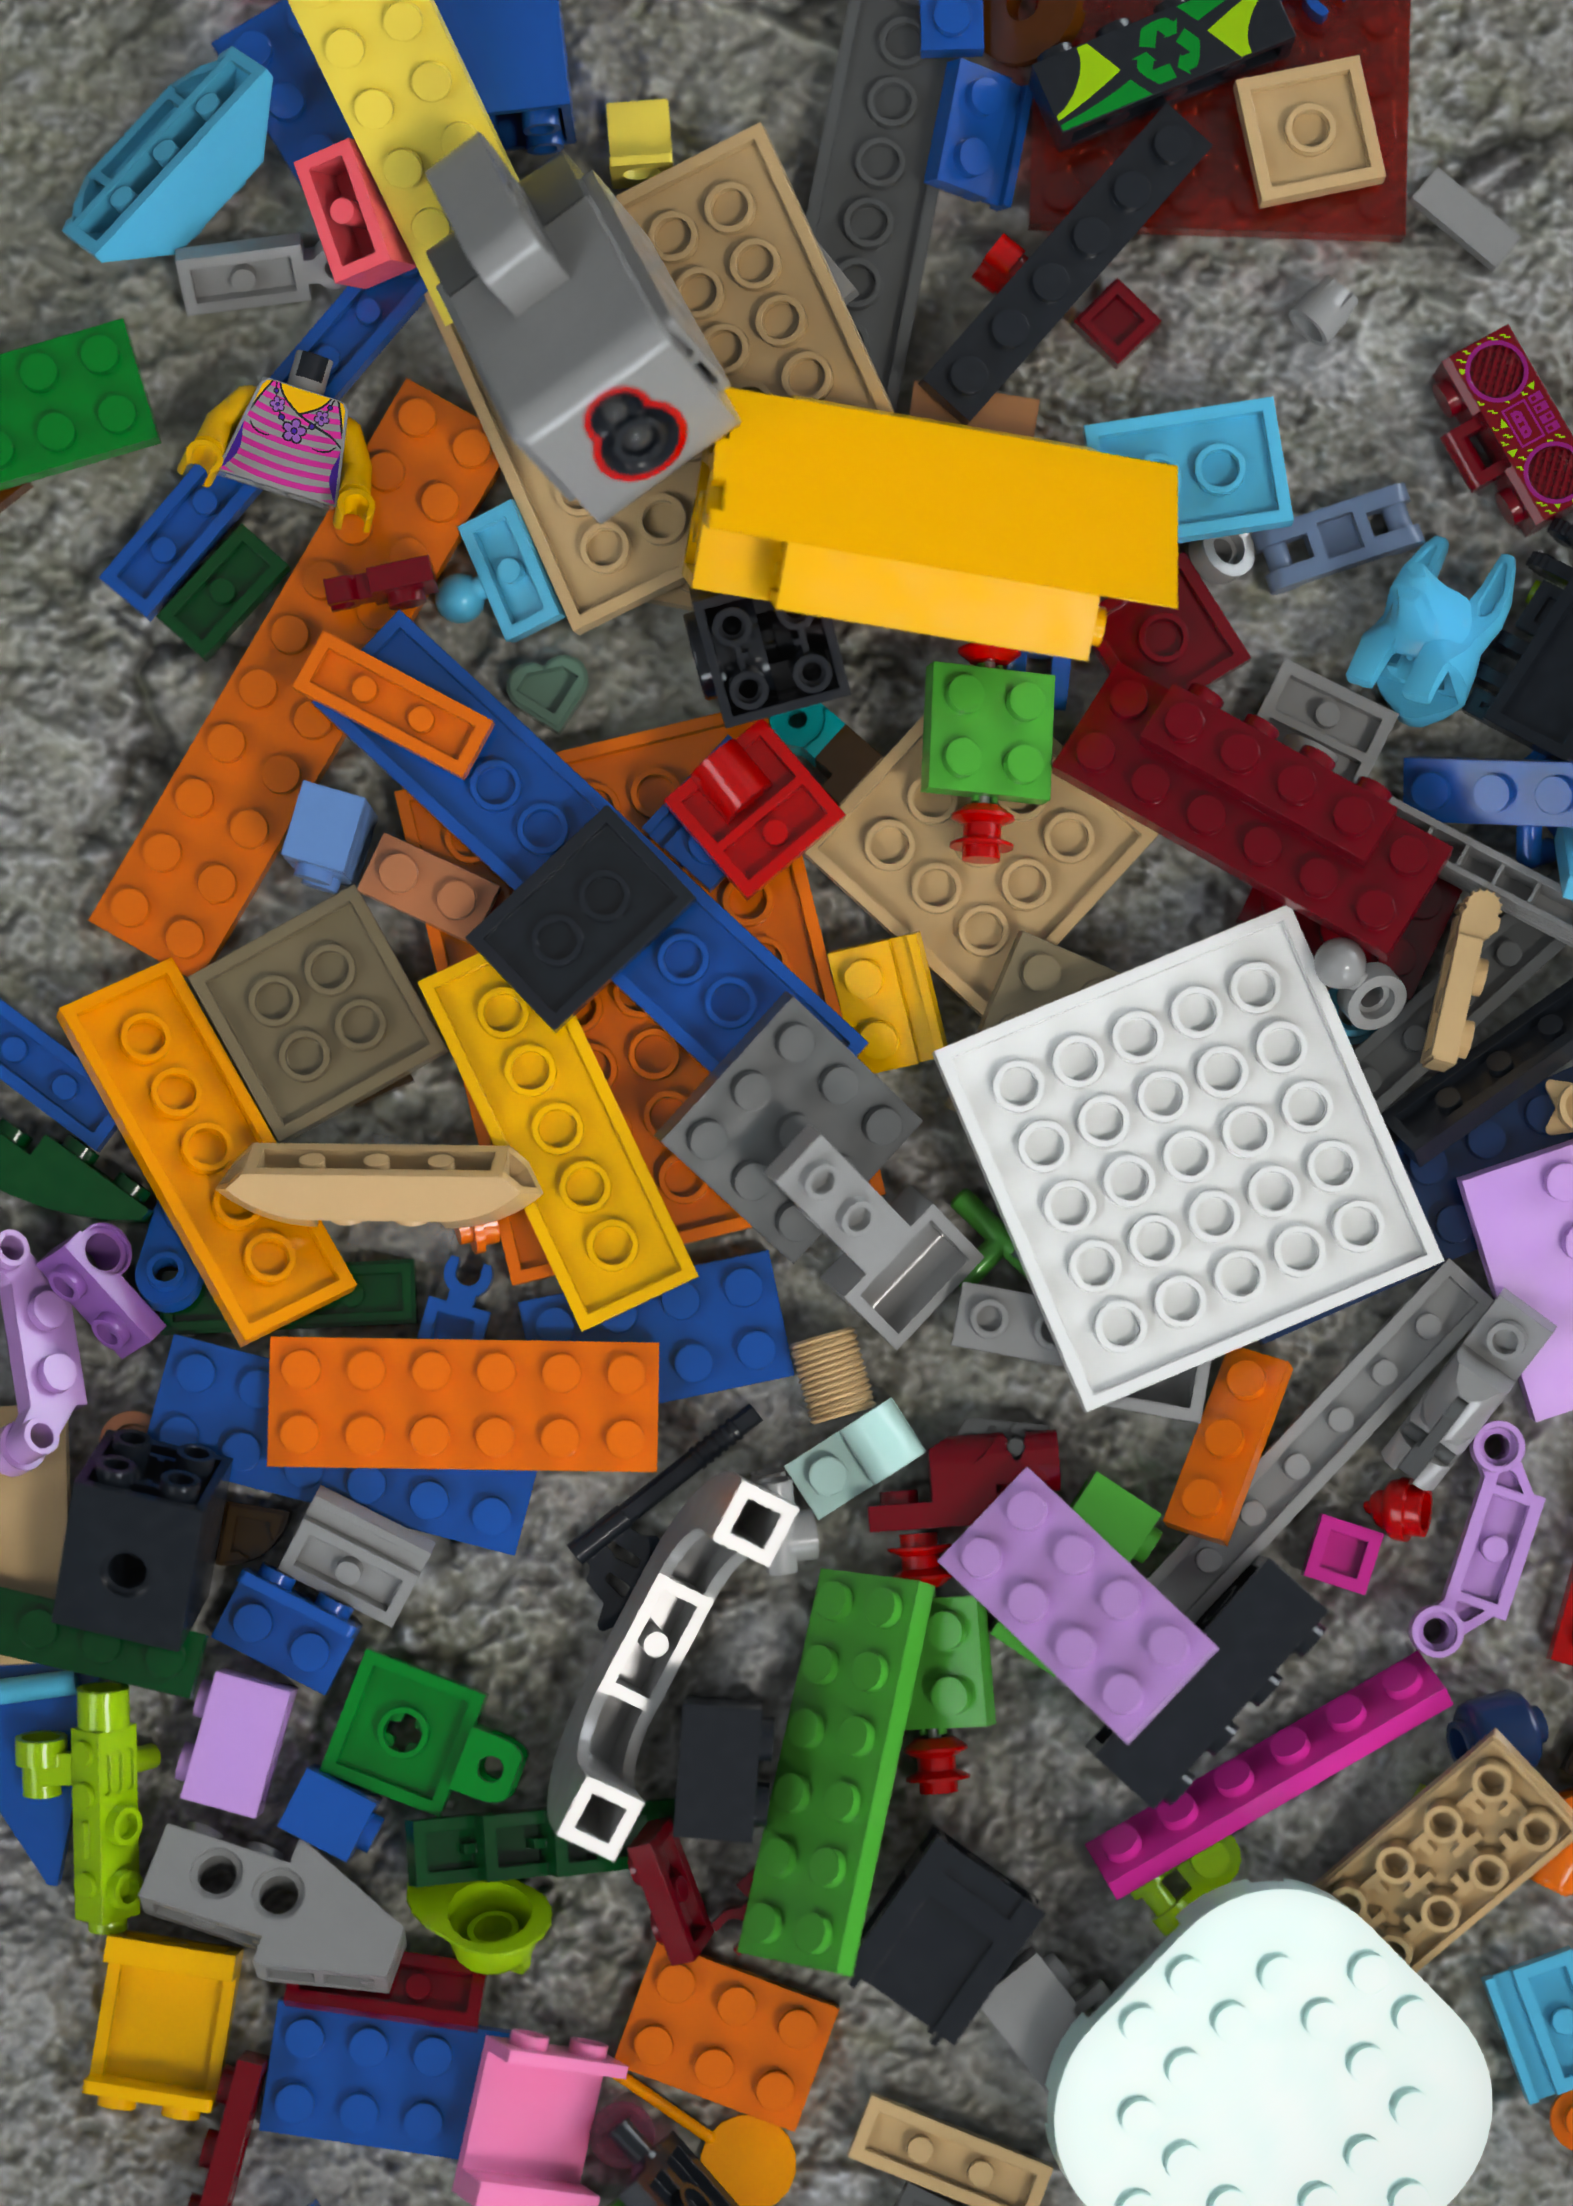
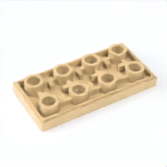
M1495 1727L1312 1885L1328 1892L1355 1912L1417 1973L1573 1842V1809Z

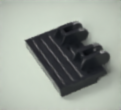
M1556 517L1547 528V532L1557 543L1567 548L1570 547L1573 550V524ZM1535 550L1526 561V565L1545 580L1542 581L1515 624L1518 630L1532 636L1533 639L1529 643L1501 629L1488 647L1517 661V664L1510 675L1506 676L1489 667L1484 662L1479 661L1474 683L1492 692L1496 697L1475 686L1465 706L1461 709L1468 716L1552 760L1571 761L1573 760V567L1555 559L1549 554Z

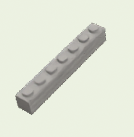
M1394 797L1391 798L1389 803L1398 807V817L1453 847L1450 859L1438 876L1440 879L1469 894L1473 891L1477 892L1480 888L1482 891L1488 889L1491 893L1495 892V896L1500 897V904H1503L1500 910L1573 948V902L1570 899L1562 898L1561 884Z

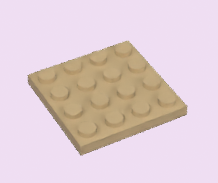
M923 715L875 769L854 789L848 799L839 806L846 814L845 819L808 849L803 856L892 937L920 931L930 971L982 1018L1018 931H1025L1058 946L1159 834L1051 773V798L1045 804L1036 805L998 800L997 805L1002 806L1015 817L1013 823L1001 827V838L1014 845L1012 851L1000 853V862L994 864H974L962 861V852L949 847L951 841L963 837V825L952 821L951 814L962 806L969 804L971 797L921 792ZM1054 737L1052 764L1064 747Z

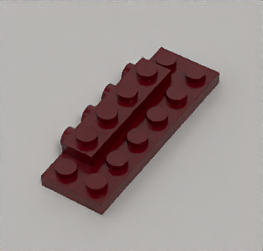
M1118 661L1052 764V774L1337 935L1356 942L1362 949L1386 962L1450 859L1453 847L1398 817V807L1389 803L1392 798L1391 792L1379 782L1365 776H1359L1355 783L1333 772L1336 764L1323 751L1310 745H1303L1299 752L1277 741L1280 733L1267 720L1254 714H1247L1244 720L1241 721L1221 710L1224 705L1222 698L1201 684L1192 683L1188 690H1185L1173 683L1168 689Z

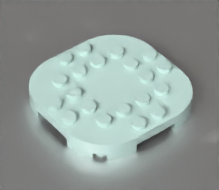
M1283 1878V1881L1251 1883L1248 1879L1231 1882L1215 1888L1187 1905L1175 1916L1181 1924L1089 2018L1083 2012L1076 2018L1061 2039L1054 2053L1045 2084L1049 2090L1047 2101L1048 2123H1045L1047 2139L1059 2169L1086 2206H1446L1463 2188L1474 2172L1482 2156L1491 2124L1492 2088L1489 2072L1482 2051L1469 2028L1355 1912L1328 1892L1313 1885Z

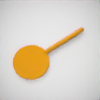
M627 2073L626 2079L613 2078L705 2142L701 2151V2163L739 2206H774L789 2191L796 2174V2152L789 2135L781 2127L747 2114H738L721 2121L711 2131L629 2073Z

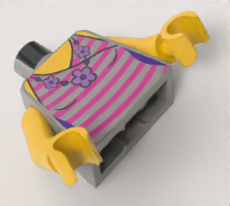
M296 351L287 383L262 376L258 386H239L208 412L194 441L187 446L177 467V472L183 475L186 466L189 464L202 466L208 475L203 484L206 488L213 484L218 475L325 510L332 511L336 507L333 518V525L336 529L341 530L343 518L346 514H355L362 518L364 521L363 533H368L372 525L375 512V501L371 496L372 463L361 425L355 419L348 416L349 404L324 396L333 361L311 352Z

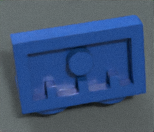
M262 1562L258 1571L251 1567L243 1568L236 1579L239 1583L211 1637L323 1695H327L363 1626L350 1618L354 1609L322 1592H319L316 1600L294 1590L293 1587L297 1580L278 1571L277 1567Z

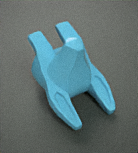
M1434 536L1428 540L1402 567L1390 587L1384 614L1371 628L1363 633L1346 672L1347 681L1371 689L1376 683L1389 708L1399 713L1397 718L1399 722L1410 727L1422 728L1441 721L1465 706L1477 673L1481 654L1503 628L1512 606L1516 574V560L1514 556L1502 553L1481 587L1469 600L1437 579L1448 552V540L1440 536Z

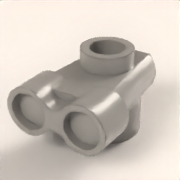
M764 1468L750 1473L752 1482L794 1503L792 1477L786 1476L784 1468ZM811 1508L798 1511L770 1566L764 1565V1569L769 1576L798 1572L797 1562L819 1558L818 1532L815 1516Z

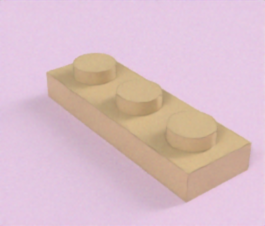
M872 2091L847 2152L849 2158L969 2206H1040L1054 2169L1053 2164Z

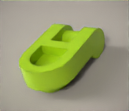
M1229 1835L1130 1894L1135 1901L1141 1898L1155 1914L1152 1922L1164 1936H1167L1181 1924L1175 1916L1187 1905L1215 1888L1229 1884L1238 1874L1241 1864L1240 1847L1235 1838ZM1174 1869H1177L1190 1885L1176 1898L1162 1883L1163 1879Z

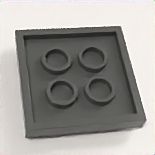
M785 991L654 1136L785 1258L794 1264L822 1232L796 1208V1205L764 1173L767 1167L809 1124L869 1182L923 1120L794 996Z

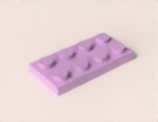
M1028 1467L1012 1481L937 1560L1127 1745L1136 1738L1219 1650L1216 1644Z

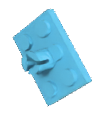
M1273 396L1083 426L1084 444L1087 447H1092L1102 453L1178 466V544L1290 527L1293 524L1294 517Z

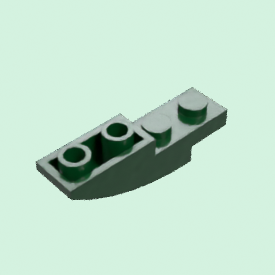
M4 1117L0 1119L1 1191L44 1208L86 1219L117 1223H150L154 1209L145 1202L151 1195V1192L122 1171L113 1180L96 1168L94 1164L100 1155L71 1134H68L63 1142L45 1134L33 1152H31L27 1148L34 1139Z

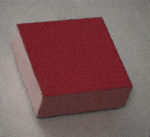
M1117 277L1073 321L1072 327L1117 370L1160 327L1162 320Z

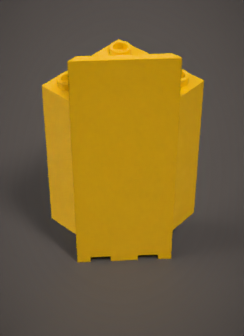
M730 387L724 390L736 410L741 424L702 451L681 573L693 589L770 601L775 609L1083 661H1088L1091 645L1099 646L1103 638L1106 624V608L1099 606L1100 596L1178 609L1177 465L1102 453L1087 446L790 395V398Z

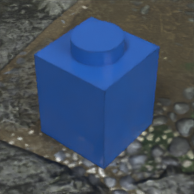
M313 1763L307 1767L277 1827L344 1862L351 1859L357 1849L368 1853L385 1821L384 1817L375 1813L383 1798L360 1786L319 1771L321 1766Z

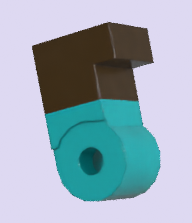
M822 703L770 716L771 728L795 756H803L828 779L822 787L838 806H841L848 799L854 789L883 760L882 755Z

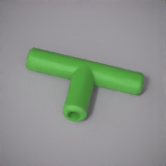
M963 1188L950 1202V1207L985 1239L977 1247V1250L985 1258L962 1282L978 1284L1003 1257L1027 1279L1003 1221L968 1188Z

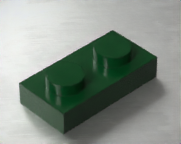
M241 523L156 617L207 663L291 571V568Z

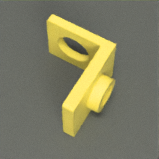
M667 99L606 104L610 153L609 169L612 189L632 188L673 167L669 102Z

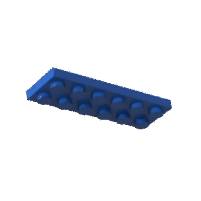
M178 1334L173 1335L147 1431L152 1440L178 1446L183 1444H200L211 1448L216 1455L233 1458L229 1482L309 1503L312 1502L320 1485L406 1528L515 1556L537 1471L267 1467L270 1358Z

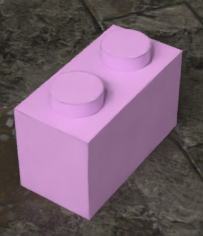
M228 1668L215 1671L213 1681L203 1679L193 1708V1716L202 1719L195 1744L185 1742L175 1772V1779L184 1782L180 1798L253 1819L263 1814L298 1688Z

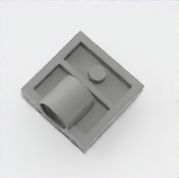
M1285 658L1261 704L1257 716L1267 720L1277 728L1280 733L1277 741L1299 752L1303 745H1310L1323 751L1336 764L1333 772L1355 783L1359 776L1369 777L1399 713Z

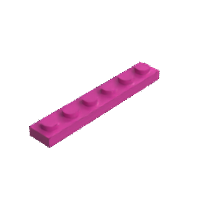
M1416 1651L1197 1778L1172 1805L1169 1806L1162 1800L1155 1809L1150 1806L1084 1845L1116 1900H1119L1454 1704L1446 1687L1419 1651Z

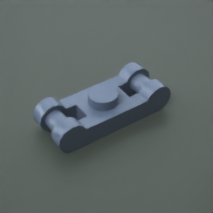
M1405 483L1389 485L1296 516L1290 527L1252 533L1251 537L1257 554L1264 555L1270 572L1265 576L1271 595L1294 590L1306 583L1387 556L1408 552L1426 543L1420 525L1412 524L1406 505L1411 500ZM1382 514L1388 532L1374 537L1368 517ZM1304 539L1310 558L1293 564L1287 544Z

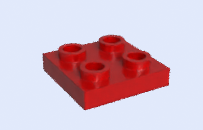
M759 719L736 739L732 738L711 753L696 767L689 779L663 800L664 805L746 901L758 893L846 817L841 808L764 719Z

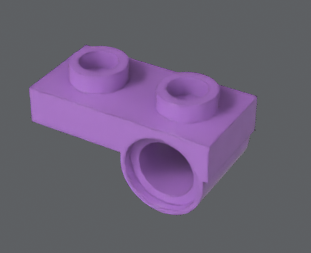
M100 1222L90 1225L83 1231L79 1230L51 1249L36 1266L48 1278L52 1290L60 1298L70 1302L91 1325L95 1337L104 1346L113 1349L123 1359L151 1342L167 1325L121 1276L128 1269L132 1260V1249L128 1238L118 1227ZM86 1252L94 1258L97 1268L89 1262Z

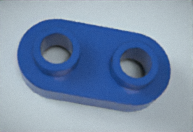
M158 1201L154 1208L136 1265L135 1282L142 1299L150 1308L163 1313H174L184 1310L193 1304L201 1292L204 1281ZM171 1266L178 1269L177 1275L172 1280L160 1281L156 1279L157 1273L164 1267Z

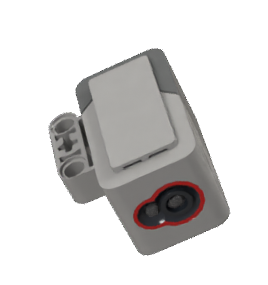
M477 132L425 171L426 177L453 229V232L426 252L441 282L436 288L507 433L570 502L576 498L595 520L603 524L741 424L736 410L724 391L731 384L652 241L593 170L584 174L564 150H561L521 181L517 182L492 145L480 132Z

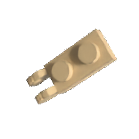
M1480 888L1477 892H1471L1470 896L1464 898L1462 903L1460 902L1457 905L1458 909L1454 911L1456 916L1452 919L1420 1063L1423 1064L1422 1067L1444 1073L1456 1065L1457 1058L1466 1059L1470 1051L1475 1031V1022L1466 1020L1471 995L1476 997L1481 995L1489 967V960L1480 958L1483 942L1499 930L1501 918L1498 915L1502 913L1500 907L1503 905L1499 902L1500 897H1496L1495 892L1491 893L1488 889L1482 891Z

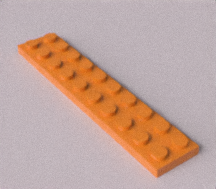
M408 378L405 379L367 444L372 463L371 496L375 501V512L370 531L363 533L364 521L355 514L344 515L341 530L336 529L333 525L336 507L332 511L328 510L88 919L92 924L159 962L172 957L181 974L187 978L212 964L218 958L284 845L303 780L319 784L347 737L313 705L312 699L295 691L292 687L319 636L324 630L361 650L398 611L390 610L388 603L377 605L376 602H372L352 609L332 612L331 606L327 602L323 579L365 573L368 567L429 555L438 581L462 540L458 526L475 518L502 472L479 418ZM423 605L401 611L414 622Z

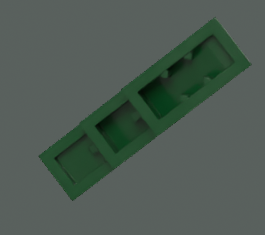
M674 1799L643 1800L645 1803L614 1861L556 1835L548 1820L547 1807L405 1820L408 1885L426 1887L470 1881L496 1882L540 1876L565 1877L628 1870L629 1853L627 1848L647 1821L671 1816L674 1823Z

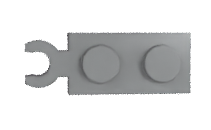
M301 232L176 248L175 263L187 316L311 300V284L320 283L322 286L333 290L345 289L347 287L346 285L335 284L321 241H318L315 247L304 248Z

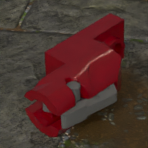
M973 1417L966 1418L956 1436L949 1435L927 1449L930 1501L919 1502L918 1489L879 1492L880 1505H867L868 1530L871 1533L972 1525L1026 1467L1034 1472L1051 1490L1060 1491V1460L1056 1429L1050 1430L1049 1426Z

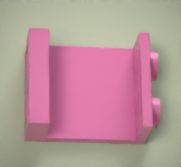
M518 2028L511 2029L509 2038L486 2035L452 2192L472 2206H599L600 2196L580 2183L603 2076L626 2079L629 2067L607 2054V2044L582 2037H570L569 2046L548 2044L549 2036Z

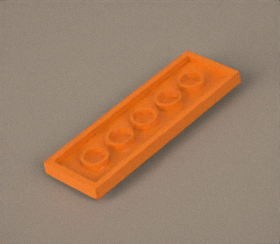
M270 1336L267 1467L657 1472L659 1342Z

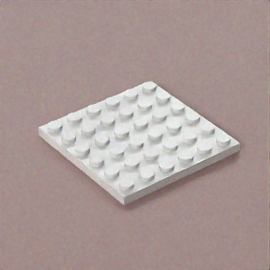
M1286 905L935 1050L932 1053L1084 1413L1444 1262L1326 985L1318 978L1315 972L1313 955L1294 911Z

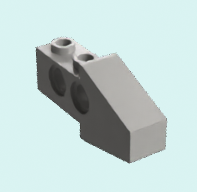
M187 1822L185 1828L167 1823L138 1895L146 1914L256 1949L253 1965L257 1978L269 1982L380 1993L390 1992L407 1946L404 1927L308 1842L302 1839L298 1840L289 1863L283 1861L284 1854L266 1844L248 1842L246 1848L222 1841L224 1836L221 1832L201 1823ZM227 1870L237 1876L234 1885L224 1893L212 1894L202 1888L206 1877L215 1871ZM278 1890H288L298 1896L295 1906L283 1914H273L263 1908L266 1898Z

